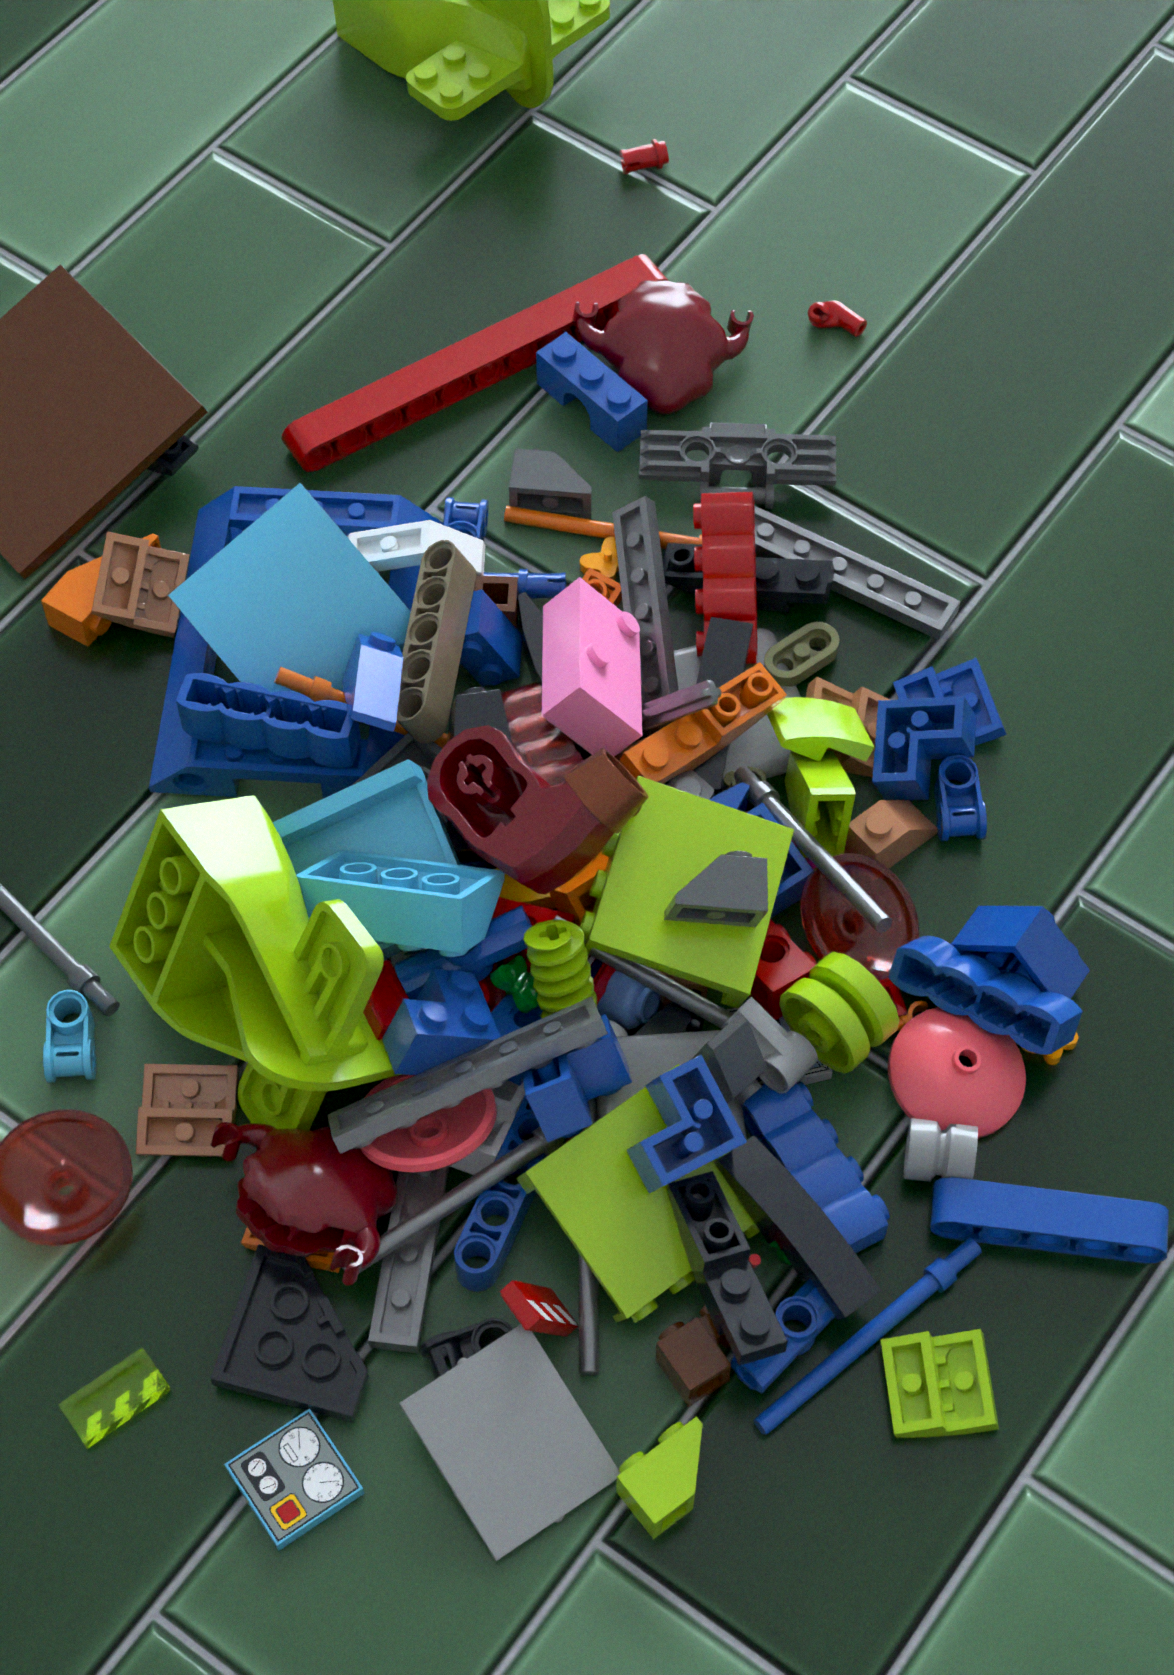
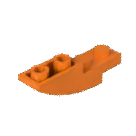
M759 662L719 687L721 689V697L718 698L717 705L676 719L625 751L620 761L635 779L641 776L664 784L683 772L695 769L718 753L773 710L786 698L787 694Z

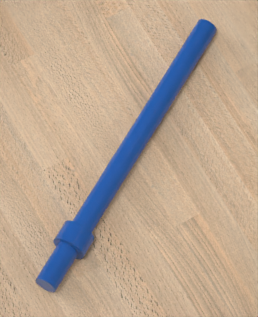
M968 1238L946 1258L938 1257L923 1270L924 1276L759 1414L753 1420L758 1430L766 1436L936 1291L944 1292L957 1281L956 1274L982 1253L980 1246L972 1238Z

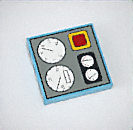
M310 1408L224 1464L227 1472L279 1551L365 1494L363 1487Z

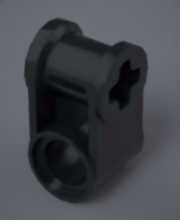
M486 1319L456 1331L433 1336L422 1343L420 1351L424 1358H428L434 1378L437 1379L451 1370L447 1368L445 1359H449L451 1367L454 1368L457 1366L459 1359H468L483 1349L489 1342L495 1341L511 1331L512 1327L501 1319Z

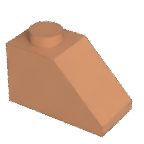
M880 800L850 822L844 854L873 881L936 835L938 828L909 800Z

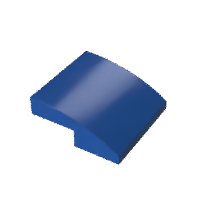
M977 658L936 674L933 666L893 682L899 699L964 696L977 717L975 745L1007 735Z

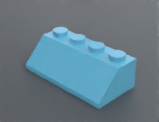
M339 850L296 875L309 919L317 903L340 899L347 904L377 944L381 942L397 944L398 949L405 951H415L422 948L439 950V954L446 957L465 955L469 949L485 939L505 880L504 872L501 870L348 850Z

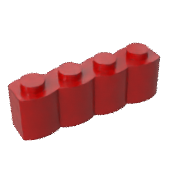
M701 493V503L693 504L694 529H702V546L694 547L695 572H703V589L695 590L696 614H704V631L696 632L697 657H702L710 618L716 617L753 624L746 664H757L754 493Z

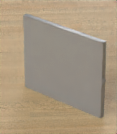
M521 1324L468 1359H459L457 1366L398 1403L495 1561L553 1522H561L565 1514L617 1480V1476L620 1474L614 1461L532 1331L525 1330Z

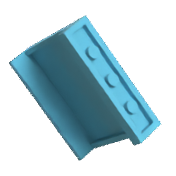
M409 759L272 822L282 839L296 875L339 850L461 865L440 812L428 799L427 781L422 768ZM378 943L383 952L384 960L402 951L404 955H411L425 949L405 951L398 949L397 944Z

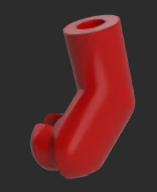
M839 301L815 302L808 309L810 323L818 328L842 327L854 337H858L867 326L865 319Z

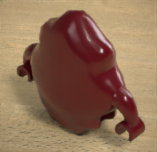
M649 280L641 281L637 288L619 299V311L609 320L603 331L594 327L599 309L597 303H593L592 313L585 314L579 309L580 302H576L573 323L578 327L579 335L585 345L592 351L602 354L618 371V376L648 400L647 407L650 410L666 416L678 413L690 402L705 397L713 388V371L726 360L740 355L745 349L749 340V332L754 315L752 311L748 310L746 321L741 322L735 318V310H731L727 329L732 336L726 337L722 326L711 316L709 301L694 291L688 283Z
M229 1122L218 1124L213 1134L211 1146L215 1148L221 1144L225 1145L222 1158L225 1161H232L237 1157L241 1144H248L257 1148L255 1153L247 1156L243 1161L245 1177L238 1181L239 1198L236 1206L237 1216L247 1225L251 1234L261 1240L264 1246L275 1252H284L308 1257L319 1251L333 1252L334 1256L330 1270L334 1271L339 1267L346 1268L342 1282L347 1286L354 1284L357 1281L360 1270L370 1265L378 1255L381 1243L380 1235L376 1229L377 1219L390 1213L396 1204L397 1186L393 1178L394 1170L375 1164L363 1154L360 1148H352L340 1154L332 1139L330 1127H322L310 1131L296 1128L277 1129L274 1126L263 1123L243 1124L240 1126Z

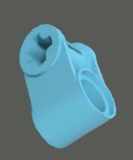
M76 990L59 991L51 997L47 1004L46 1041L43 1046V1067L47 1083L55 1082L57 1077L85 1076L87 1080H94L96 1077L95 1022L87 1000ZM69 1014H81L78 1017V1019H76L73 1022H61L63 1018Z

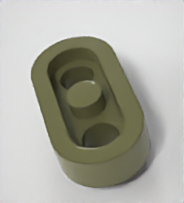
M808 623L769 648L764 657V667L780 686L793 687L836 658L839 649V634L835 628L827 623ZM812 647H820V648H822L823 650H821V651H815V650H813V649H811V648H812ZM784 663L790 671L779 670L777 665Z

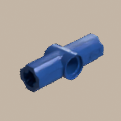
M521 905L491 919L485 939L469 949L465 955L446 957L440 955L439 950L426 949L395 963L394 967L406 995L409 999L413 1000L417 999L432 969L474 972L479 982L489 975L494 963L528 948L524 944L523 938L524 933L532 927V924Z
M811 1279L793 1297L783 1300L776 1309L775 1316L788 1341L786 1352L739 1366L735 1356L730 1361L731 1367L736 1372L738 1378L751 1390L754 1389L762 1394L798 1355L810 1350L814 1344L815 1337L835 1318V1315ZM792 1319L799 1320L804 1323L807 1329L799 1333L792 1332L786 1328L784 1322Z

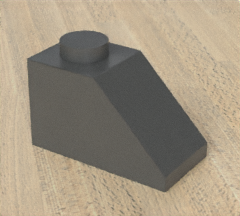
M514 449L509 483L510 506L591 519L592 487L556 452L539 449Z
M731 851L725 855L721 854L674 896L665 910V920L756 927L768 912L767 858L752 857V854L746 851Z
M741 1013L709 1040L693 1057L702 1055L727 1104L734 1098L740 1105L743 1104L762 1087L756 1079L768 1069L749 1022Z

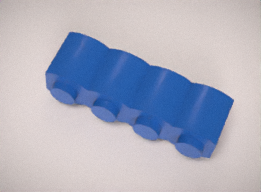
M206 673L187 674L176 699L183 731L201 740L216 741L226 739L232 745L243 749L259 750L268 748L271 752L282 757L292 759L310 757L321 765L333 768L352 766L361 742L359 721L350 719L347 704L339 701L320 700L314 702L303 694L291 691L271 693L266 688L249 682L228 684L223 679Z
M921 936L897 948L888 976L892 983L902 991L915 996H928L942 1010L955 1015H968L982 1029L998 1035H1010L1022 1048L1036 1054H1052L1073 1041L1083 1012L1068 997L1055 992H1041L1027 978L1014 973H1000L988 960L972 954L961 955L953 945L934 936Z
M799 1081L784 1094L773 1091L765 1084L761 1085L762 1087L741 1104L745 1128L750 1136H755L791 1173L823 1210L855 1253L885 1238L888 1228L887 1221L890 1219L885 1203L877 1194L871 1196L861 1182L864 1181V1176L856 1160L852 1156L846 1158L837 1148L836 1144L839 1142L837 1133L826 1118L821 1120L811 1109L813 1099L805 1084Z

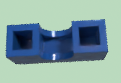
M567 332L536 352L537 384L562 406H565L577 397L589 414L590 430L617 453L640 437L641 430H647L648 400Z

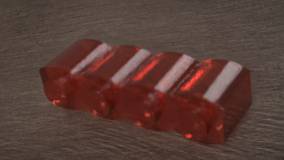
M533 682L501 692L514 748L528 766L551 785L563 783L565 781L563 776L584 760L580 753L576 751L571 738L542 717V688L539 683Z

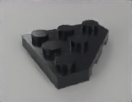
M258 1244L210 1378L212 1385L304 1410L310 1408L312 1412L354 1423L369 1378L366 1366L355 1351L341 1321L314 1277L306 1258L284 1252L271 1251L266 1246Z

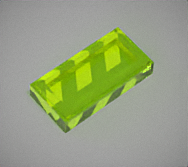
M140 1348L58 1405L88 1449L169 1393L171 1389L145 1350Z

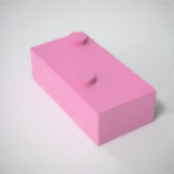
M579 577L543 606L542 717L593 755L601 748H604L615 757L643 736L640 626L633 615L627 611L622 612Z

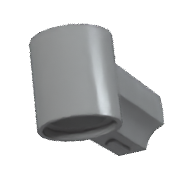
M751 997L721 1027H726L742 1013L749 1022L768 1068L759 1078L773 1091L782 1094L787 1093L817 1062V1052L809 1040L794 1031L786 1032Z

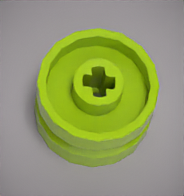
M832 952L826 955L810 969L809 979L802 978L796 981L780 997L779 1005L783 1018L791 1031L797 1032L809 1040L815 1048L818 1060L821 1063L841 1073L853 1071L869 1056L870 1046L876 1047L881 1045L898 1030L899 1016L888 992L864 966L842 953Z

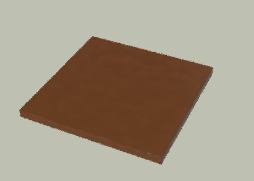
M61 264L0 318V554L24 579L29 577L208 413L204 406Z

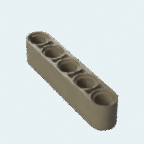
M440 540L433 543L423 554L402 652L403 666L397 721L416 741L424 744L434 742L440 738L448 725L476 581L474 566L454 543L449 540Z

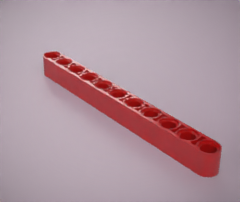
M643 254L634 256L296 419L284 429L281 440L304 471L314 472L536 364V352L565 332L576 341L581 342L582 339L579 335L578 327L573 323L576 302H580L579 309L585 314L592 313L593 303L598 304L599 309L594 327L603 331L605 325L619 311V299L637 288L641 281L651 280L657 282L669 280L648 256Z

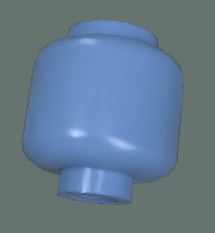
M616 970L607 984L606 992L599 1001L597 1009L600 1016L606 1014L609 1020L616 1022L621 1027L635 1029L643 1023H647L656 1014L660 1004V994Z

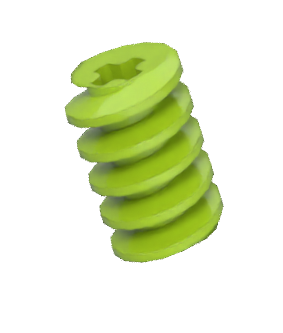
M548 920L530 927L524 933L523 940L524 944L528 947L527 958L532 963L530 972L535 978L533 986L534 990L538 993L537 1004L543 1010L540 1015L541 1018H545L591 996L597 1007L594 980L591 977V966L588 961L585 936L581 928L572 922L564 920Z

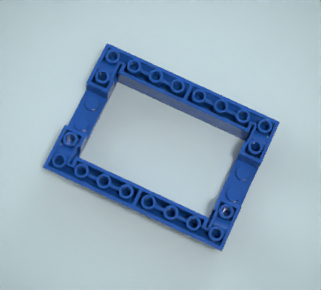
M234 486L200 508L197 515L186 580L292 489ZM307 490L346 536L353 532L432 520L443 525V522L401 495ZM420 565L390 570L389 586L408 609L412 608ZM180 611L149 790L150 792L237 797L239 780L249 779L321 784L324 799L351 786L399 742L404 735L370 725L368 740L361 739L353 765L345 768L324 766L315 762L310 757L302 759L282 757L271 752L268 748L259 750L243 749L232 745L226 739L208 741L190 736L182 729L176 699L187 674L206 673L214 675L217 654Z

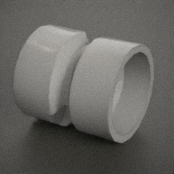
M910 1118L903 1179L930 1182L936 1175H941L942 1178L954 1177L973 1180L977 1154L978 1126L950 1124L946 1130H941L937 1121Z

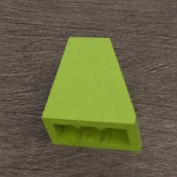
M790 751L785 777L790 812L832 857H843L856 795L855 789L834 751H826L820 762ZM797 846V849L800 851V853L803 855V857H804V858H808V857L802 852V850Z

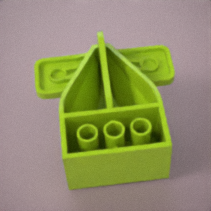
M332 0L337 35L384 70L406 78L408 93L439 117L449 121L463 118L503 90H506L515 101L526 108L532 109L540 106L548 100L553 89V58L610 18L609 0Z
M255 795L160 809L109 947L153 1010L167 1024L195 1042L247 1062L238 1084L237 1097L240 1107L250 1122L268 1124L277 1129L296 1128L309 1130L327 1091L349 1088L402 1075L394 1073L383 1040H376L363 1013L382 971L384 957L380 946L371 937L347 904L340 899L317 903L309 919L302 891L290 857L270 817Z

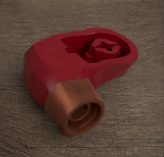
M489 725L466 729L449 740L435 757L427 778L428 799L452 823L468 846L482 859L494 865L520 884L538 894L544 895L583 872L599 856L614 833L618 834L628 821L639 813L642 805L649 797L633 775L604 748H601L564 775L565 781L563 783L551 785L528 766L502 731Z

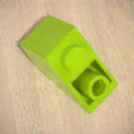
M697 1416L686 1425H683L682 1422H677L670 1426L659 1437L658 1442L660 1444L646 1455L642 1451L633 1454L618 1469L620 1474L617 1476L616 1492L653 1539L693 1509L703 1426Z

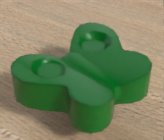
M522 956L514 957L507 964L501 965L490 974L492 984L499 989L505 990L508 995H512L517 1008L522 1013L527 1014L538 1006V993L534 990L533 986L535 978L527 971V964Z

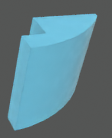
M301 483L168 595L240 682L260 685L271 693L277 691L296 692L274 683L280 666L311 679L314 676H318L332 682L331 687L343 691L342 679L358 633L370 637L371 632L387 635L396 640L395 645L400 646L402 651L411 613Z

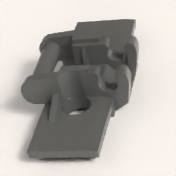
M710 423V427H702V431L641 430L639 479L700 482L699 503H701V493L753 492L754 504L765 505V509H773L774 484L836 485V436L775 434V429H767V424ZM692 450H702L708 457L702 461H693L686 454ZM775 452H781L790 459L785 463L777 464L770 461L768 456ZM725 470H749L752 473L753 485L762 488L710 486L720 484L721 474Z

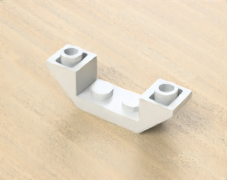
M432 520L353 532L347 536L377 572L421 565L423 554L430 545L440 540H449L454 543L474 566L476 575L484 576L486 547L484 541Z

